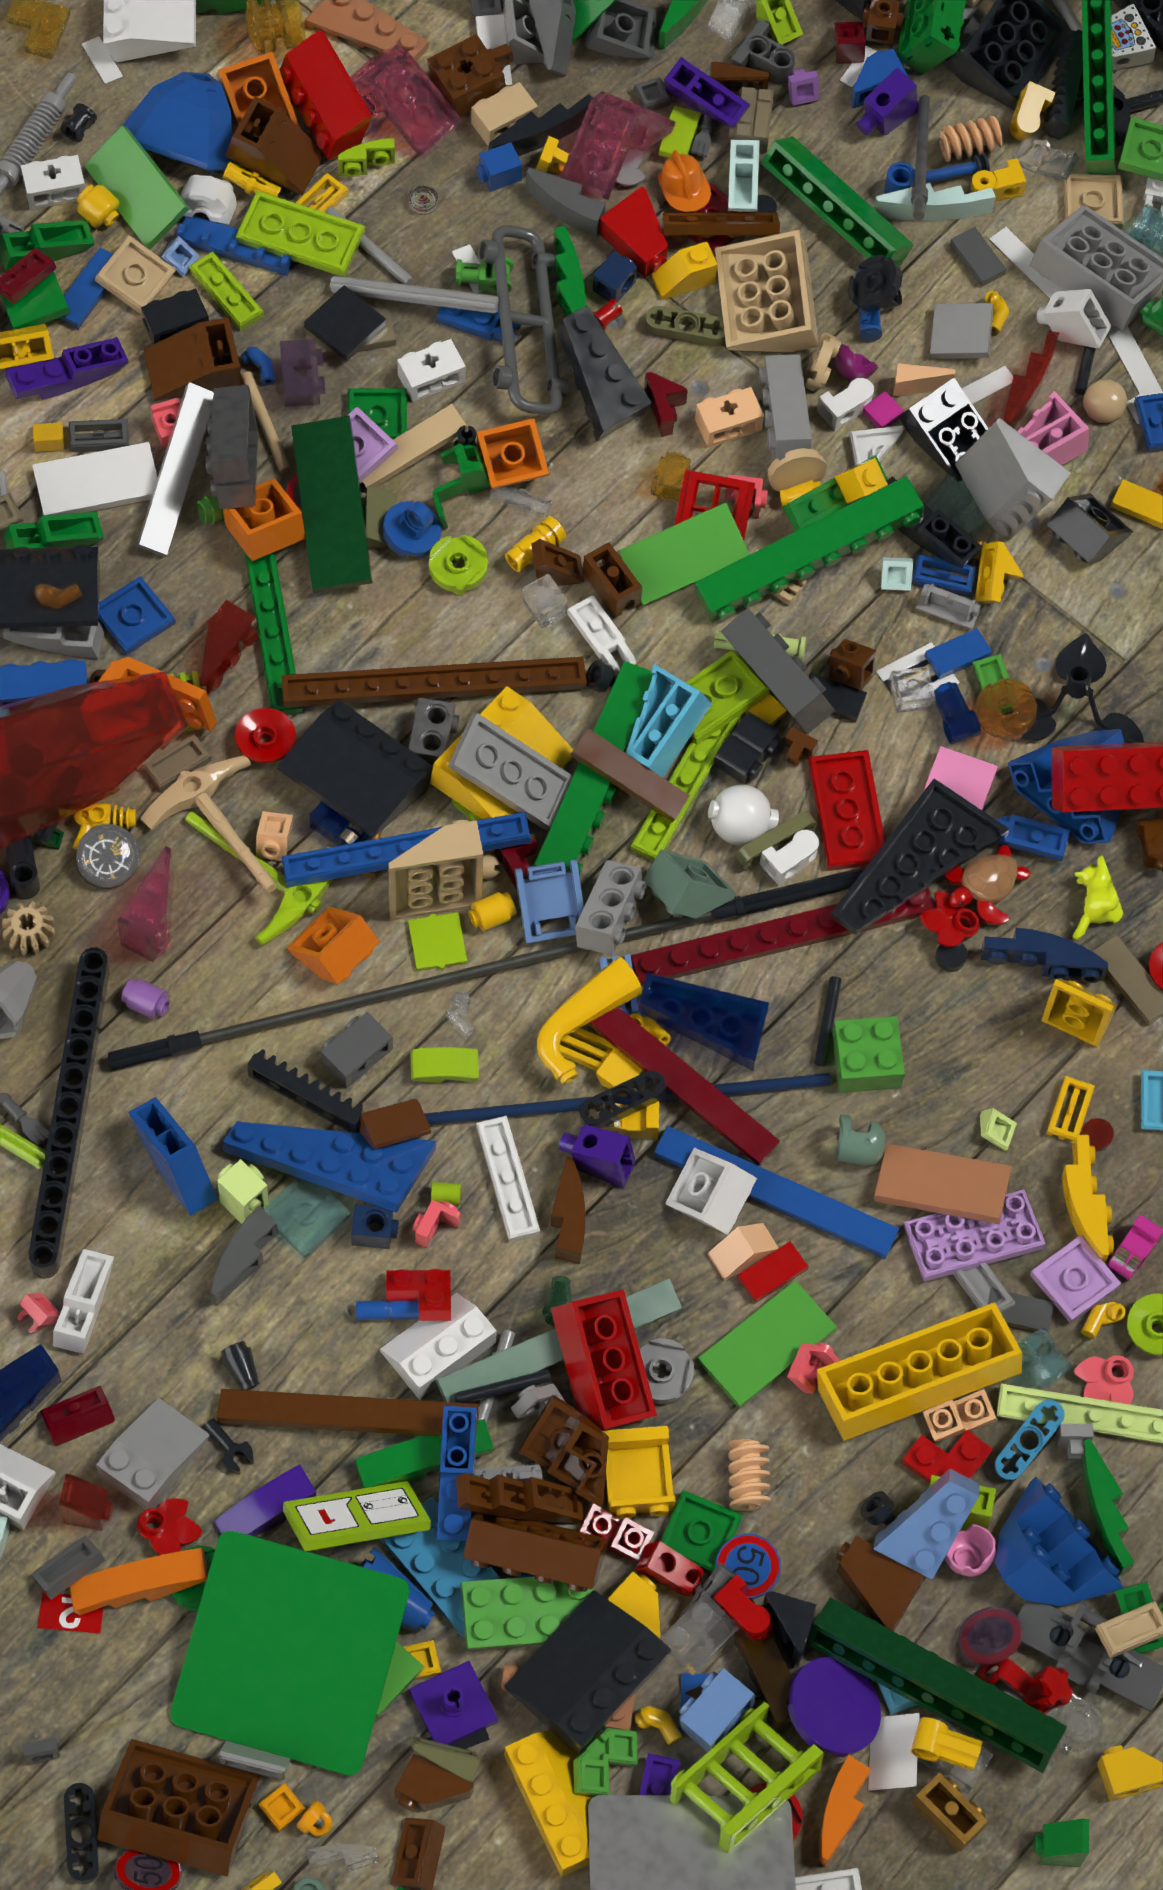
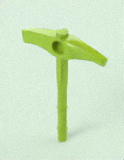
M193 811L186 816L185 822L197 829L198 833L201 832L222 847L224 851L229 852L243 862L237 857L236 852L225 838L207 820L202 819ZM255 856L277 884L276 889L285 894L279 910L273 919L255 936L258 943L263 946L299 923L309 913L317 914L322 905L320 900L333 879L287 887L285 876Z

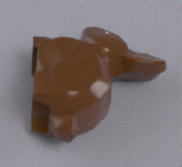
M1163 810L1158 812L1157 818L1139 820L1136 826V834L1141 840L1142 858L1145 867L1157 868L1163 872Z

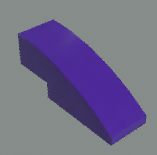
M299 1464L242 1499L214 1520V1523L221 1534L225 1531H236L255 1537L287 1520L283 1512L284 1502L316 1497V1491Z

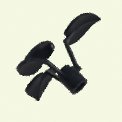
M1087 633L1069 643L1057 658L1056 672L1061 679L1066 680V685L1062 686L1061 693L1053 707L1048 710L1047 705L1042 700L1025 697L1017 701L1019 709L1007 712L1001 721L1002 727L1014 737L1027 741L1042 740L1049 737L1055 731L1056 722L1051 715L1056 713L1066 694L1075 699L1087 696L1095 723L1099 726L1093 731L1121 729L1124 743H1144L1140 729L1129 717L1120 713H1110L1105 717L1104 721L1100 719L1093 696L1094 690L1090 688V684L1104 676L1107 664L1105 657L1094 645Z

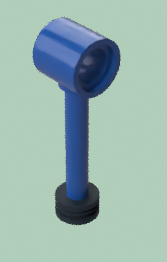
M986 154L972 156V162L927 171L926 183L975 174L981 170L990 171L988 157ZM904 162L892 164L887 171L884 194L914 187V168Z

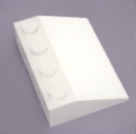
M104 0L103 44L116 63L196 47V0Z

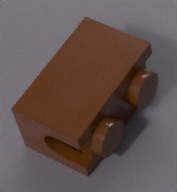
M609 542L584 556L583 574L615 618L622 615V610L626 609L628 604L632 603L634 607L641 604V584ZM602 560L601 563L603 564L601 567L597 565V562Z

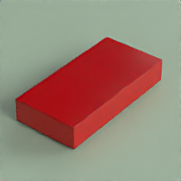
M790 1241L739 1273L737 1279L753 1301L757 1303L806 1272L809 1266Z

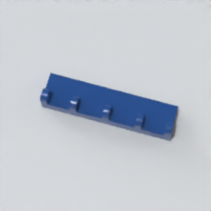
M196 216L185 217L183 224L178 226L177 237L179 236L191 248L208 253L214 252L218 256L283 275H288L293 262L289 255L284 254L281 257L266 252V249L262 247L256 249L238 243L236 235L239 229Z

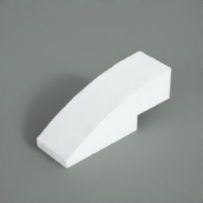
M86 1249L82 1250L64 1295L63 1308L53 1330L54 1347L82 1354L85 1353L105 1294L114 1256Z

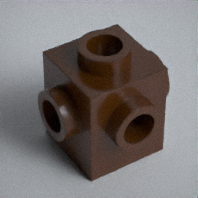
M871 0L870 8H864L862 24L867 25L865 41L893 45L895 29L901 30L904 14L898 12L900 1Z
M844 639L837 648H833L829 653L827 664L830 666L829 679L862 690L876 674V650Z

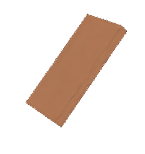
M887 1143L874 1201L1000 1224L1012 1166Z

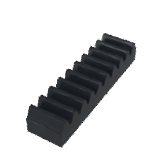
M1071 30L1059 45L1061 48L1057 55L1059 60L1055 64L1058 68L1054 71L1053 75L1056 77L1052 81L1054 86L1051 91L1055 92L1052 103L1046 109L1048 113L1044 118L1046 124L1042 127V130L1049 137L1057 140L1061 139L1072 123L1083 69L1081 30Z
M262 1049L258 1053H254L247 1064L248 1077L343 1130L359 1133L360 1116L363 1113V1105L361 1103L352 1108V1098L349 1097L342 1102L341 1092L338 1091L331 1096L330 1086L327 1085L320 1090V1081L317 1079L309 1084V1075L307 1073L298 1078V1068L295 1067L288 1072L287 1062L284 1061L277 1066L276 1056L273 1055L266 1060L265 1050Z

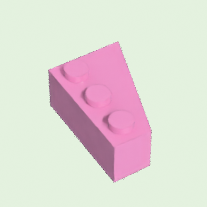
M1055 391L1049 396V401L1041 409H1037L1034 412L1029 423L1017 431L1061 466L1088 451V426Z

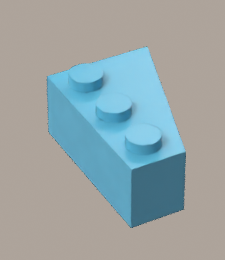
M654 664L651 671L653 677L649 689L645 691L643 697L645 701L640 718L636 719L626 754L663 778L712 703L699 690Z

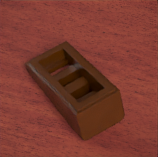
M711 62L710 77L736 95H739L740 88L742 87L768 90L769 72L722 62Z

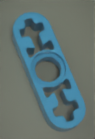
M1044 1400L1039 1403L997 1456L994 1462V1471L1000 1479L1013 1481L1021 1476L1063 1422L1064 1410L1057 1401ZM1053 1407L1056 1410L1054 1416L1057 1420L1056 1422L1050 1420L1045 1424L1042 1429L1047 1430L1048 1433L1044 1436L1042 1431L1038 1427L1030 1425V1422L1033 1419L1038 1424L1044 1416L1041 1409L1048 1410ZM1031 1431L1037 1435L1038 1445L1036 1448L1028 1450L1022 1447L1020 1436L1023 1432ZM1014 1445L1016 1450L1028 1456V1459L1024 1461L1020 1457L1014 1465L1017 1472L1010 1471L1005 1474L1002 1471L1004 1465L1001 1463V1460L1005 1459L1008 1461L1016 1452L1010 1450V1447Z

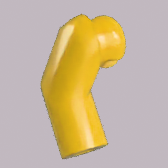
M990 291L985 295L984 301L985 303H993L992 334L996 335L1000 333L1009 315V308L997 291Z
M638 1013L629 1015L665 1046L670 1042V1034L654 1019L642 1017Z

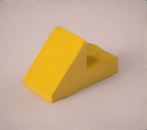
M996 541L982 544L975 596L976 602L987 605L1001 602L1005 588L1003 581L1024 577L1004 542Z

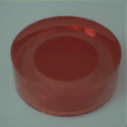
M1094 1118L1085 1123L1081 1135H1089L1090 1146H1094L1095 1151H1103L1110 1146L1114 1137V1131L1111 1124L1106 1120Z

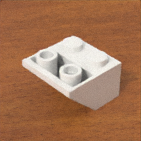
M1 1444L0 1516L8 1517L10 1524L24 1530L56 1472Z

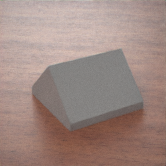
M504 0L503 14L507 45L511 49L514 58L510 65L543 63L544 53L541 44L536 38L535 31L537 28L535 21L528 9L530 3L525 0Z

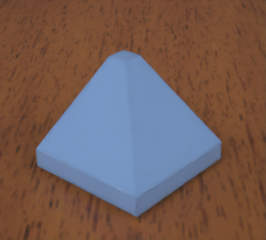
M178 236L171 240L161 258L174 267L181 277H184L189 270V266L195 263L200 255Z

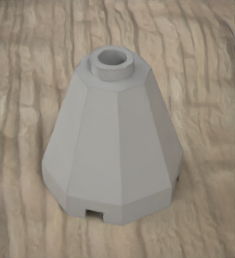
M12 961L0 967V1039L16 1037L23 1027L37 981L34 969L26 962Z

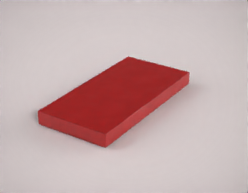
M869 751L808 757L827 871L867 866L885 843Z

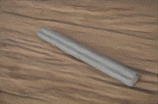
M332 276L330 282L331 292L336 293L345 285L357 296L488 313H497L499 309V298L493 295L343 276Z

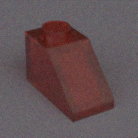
M66 1474L59 1501L63 1523L103 1531L104 1522L111 1520L114 1503L109 1501L108 1491L79 1477Z

